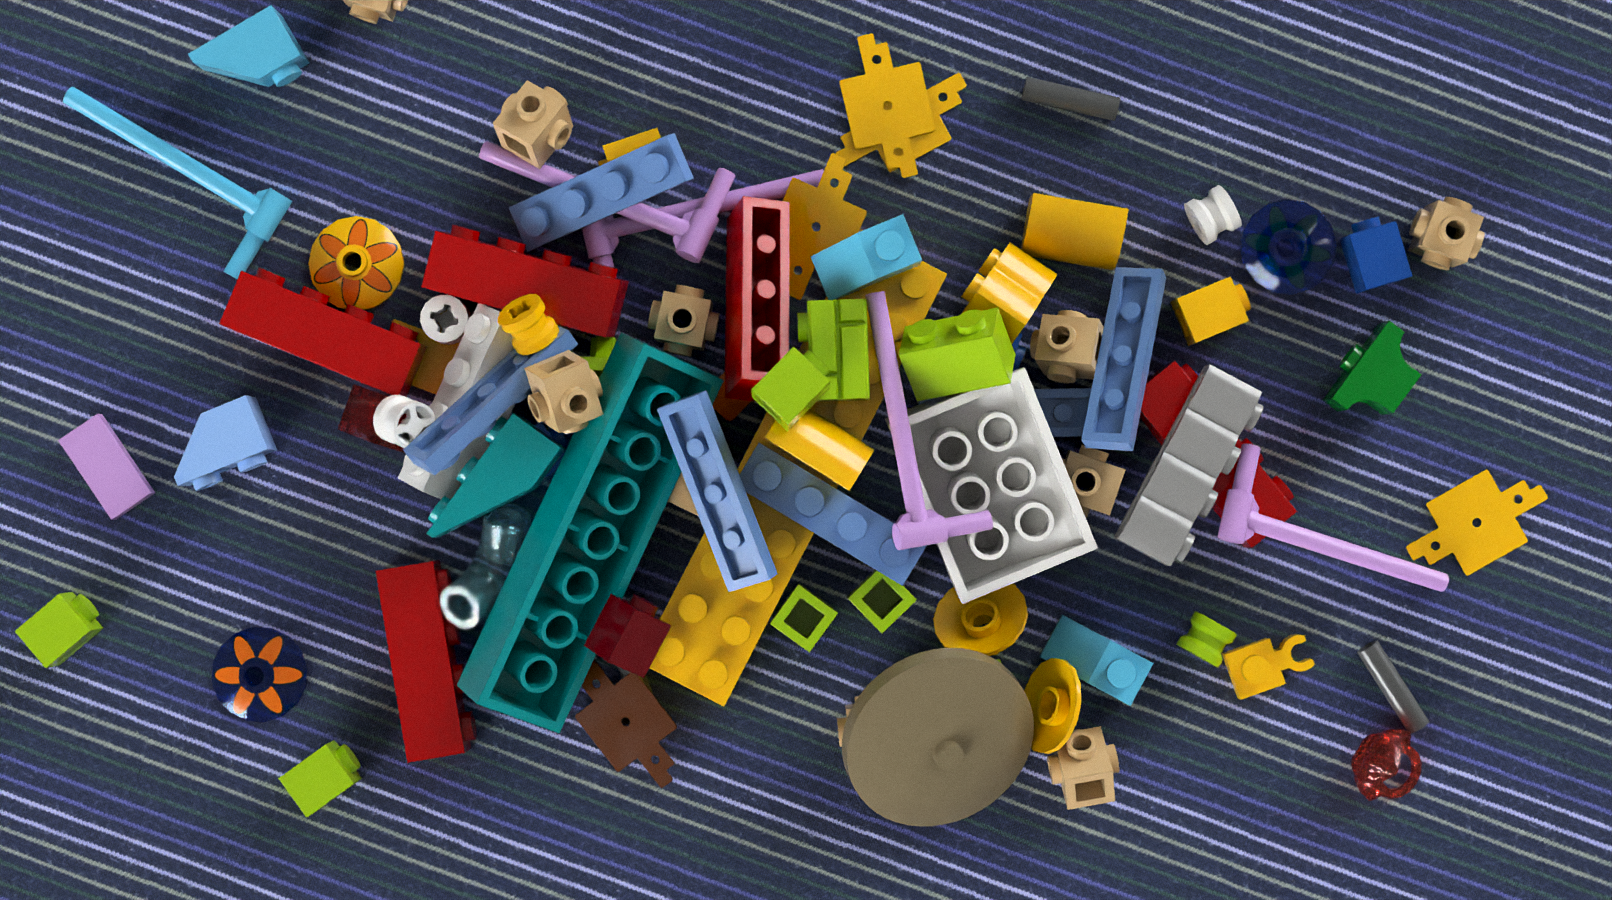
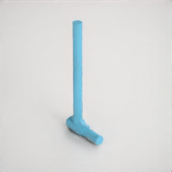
M75 87L69 88L63 98V103L245 211L243 218L246 226L245 229L248 231L225 267L224 272L238 279L241 271H247L263 242L270 240L291 205L292 200L270 187L269 189L258 191L256 195L250 193Z

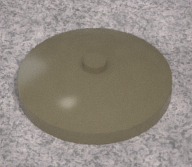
M939 648L911 655L896 662L875 677L852 706L842 737V756L846 772L854 789L864 803L886 819L910 826H937L959 821L981 811L998 799L1011 786L1023 769L1029 756L1034 736V718L1031 704L1015 676L1003 664L986 654L963 648Z

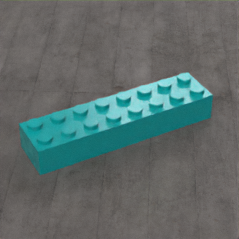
M622 332L599 378L603 390V396L599 397L603 415L590 420L586 428L574 432L457 683V686L476 704L560 733L596 656L584 644L610 594L612 593L623 598L681 474L657 408L707 390L713 405L724 382L723 379Z

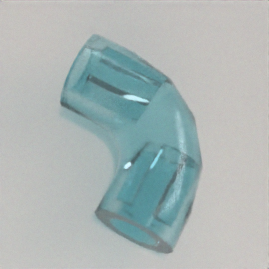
M505 504L483 515L481 536L473 560L466 571L448 585L440 596V607L450 623L459 628L469 629L476 626L490 614L531 526V515L526 509L513 504Z

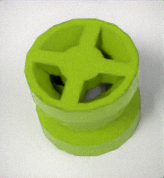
M1194 611L1190 618L1192 626L1189 632L1180 636L1176 645L1219 668L1223 661L1221 653L1227 644L1233 643L1237 634L1207 616Z

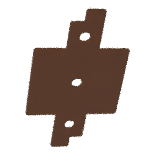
M593 660L582 684V687L593 702L577 713L575 718L617 772H620L638 758L660 788L665 787L673 780L667 769L674 765V761L663 749L659 741L677 729L676 723L638 675L630 672L614 685L598 663ZM597 679L600 681L601 685L599 688L593 686V680ZM624 717L630 720V724L628 726H625L622 723V719ZM656 755L659 757L658 764L652 762V756Z

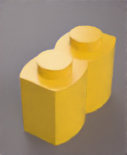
M1009 242L1002 253L995 248L992 250L979 269V273L975 275L961 297L969 302L963 312L974 309L983 311L999 308L1010 341L1013 343L1033 315L1056 278L1057 273Z

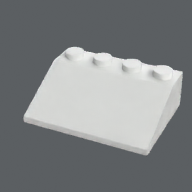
M1025 367L1013 371L1011 384L938 397L907 409L926 510L932 509L944 518L987 510L992 516L993 528L991 530L949 537L946 542L936 544L962 604L1098 548ZM885 418V421L891 433L889 419Z

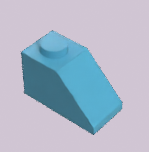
M272 5L188 53L192 62L204 71L267 87L273 84L281 87L291 83L302 74L300 68L310 63L284 18Z
M904 214L860 231L811 256L828 300L842 298L920 266L922 262Z
M1061 615L1039 656L1045 660L1050 658L1067 660L1076 669L1079 679L1129 706L1132 705L1154 664L1064 615Z

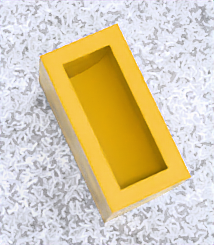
M1033 193L1028 202L1021 250L1036 258L1114 270L1123 243L1129 209Z
M811 409L789 431H786L775 421L765 436V439L848 491L852 488L875 450Z

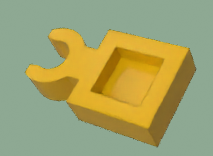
M1300 634L1287 636L1277 649H1273L1270 638H1264L1222 653L1237 698L1242 700L1286 684L1282 670L1291 669L1303 672L1312 668L1315 665L1313 659L1306 658L1296 662L1291 656L1292 648L1296 644L1305 642V636Z

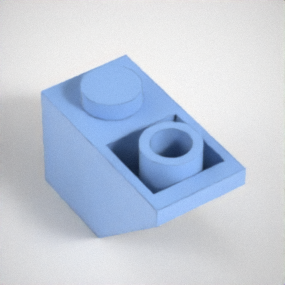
M244 395L200 414L174 475L177 486L193 485L195 491H200L222 482L223 479L220 473L237 466L240 473L267 463L265 455L276 451L277 448L256 397Z

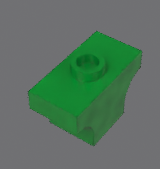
M1391 321L1378 324L1362 347L1356 343L1343 357L1339 367L1344 371L1322 401L1337 412L1348 410L1353 404L1361 402L1371 406L1381 415L1393 414L1422 375L1407 364L1401 354L1400 343L1405 332Z

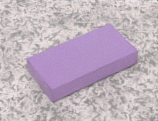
M96 414L58 440L111 520L118 519L155 494V491L103 414Z

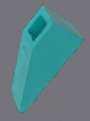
M512 413L508 420L501 416L485 438L490 445L482 457L477 459L475 456H472L458 474L456 480L462 484L451 499L444 496L430 513L428 520L433 525L426 534L432 538L441 537L537 489L566 448L519 414Z

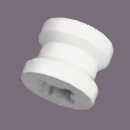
M1220 185L1210 189L1208 196L1204 199H1192L1184 204L1186 215L1193 229L1206 245L1216 241L1220 232L1224 230L1234 231L1242 226L1240 215L1232 199Z
M438 295L425 303L421 311L420 323L423 331L429 338L441 344L453 345L461 341L465 325L472 315L470 309L459 299L451 295Z
M399 394L390 395L379 403L373 416V426L376 434L381 439L405 448L436 419L434 412L428 405ZM404 414H407L406 418L402 419L401 423L399 424L400 418Z

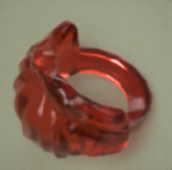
M1389 729L1380 733H1372L1365 737L1351 759V766L1360 793L1368 801H1373L1381 796L1389 799L1400 798L1411 792L1421 775L1422 762L1418 752L1411 746V732L1404 729ZM1401 753L1406 754L1411 761L1409 778L1398 788H1388L1383 782L1397 775L1400 767Z

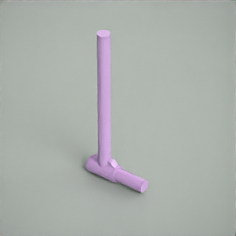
M488 141L484 142L479 153V158L549 187L557 186L576 177L546 164L541 169H538L501 146ZM718 168L700 208H695V210L685 213L682 219L641 202L616 214L674 236L672 240L676 248L675 252L685 260L700 263L719 222L717 215L734 181L735 174L727 169Z
M820 169L728 191L719 213L733 210L743 196L771 200L784 198L792 178L799 179L817 188L824 170ZM704 197L656 209L682 219L685 213L693 211L695 208H700ZM611 215L582 228L589 259H593L595 263L614 267L611 254L615 253L614 250L619 244L618 237L654 228L624 216L614 218Z
M885 291L866 294L865 297L906 514L900 515L892 526V537L897 550L910 549L946 542L949 537L991 530L993 528V520L988 510L944 518L932 509L926 510Z
M1252 444L1241 445L1232 489L1227 491L1217 536L1219 539L1230 543L1243 544L1254 533L1436 591L1443 592L1447 588L1449 576L1446 573L1259 514V506L1251 492L1261 448Z

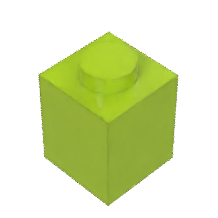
M793 346L751 389L752 398L786 431H789L829 390L830 380L825 376L829 369L810 350L802 354Z
M877 570L868 575L847 596L848 600L881 633L890 627L917 600L904 586Z
M798 583L770 621V624L810 653L834 620L838 611Z
M74 592L59 593L16 629L15 633L45 668L61 665L99 633L103 627L96 620V617L99 616L98 610L88 598L82 594L76 596Z
M333 740L278 779L307 818L360 781L362 777L357 770L361 768V765L347 745L339 746Z

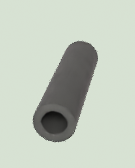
M1026 77L1021 98L1023 101L1112 121L1116 119L1120 104V97Z
M1378 640L1372 641L1359 649L1357 654L1407 732L1412 734L1425 727L1430 721Z

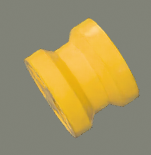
M527 294L513 300L502 309L497 318L502 330L506 333H511L513 336L512 346L520 355H530L539 352L551 344L559 333V327L555 320L545 315V304L537 294Z

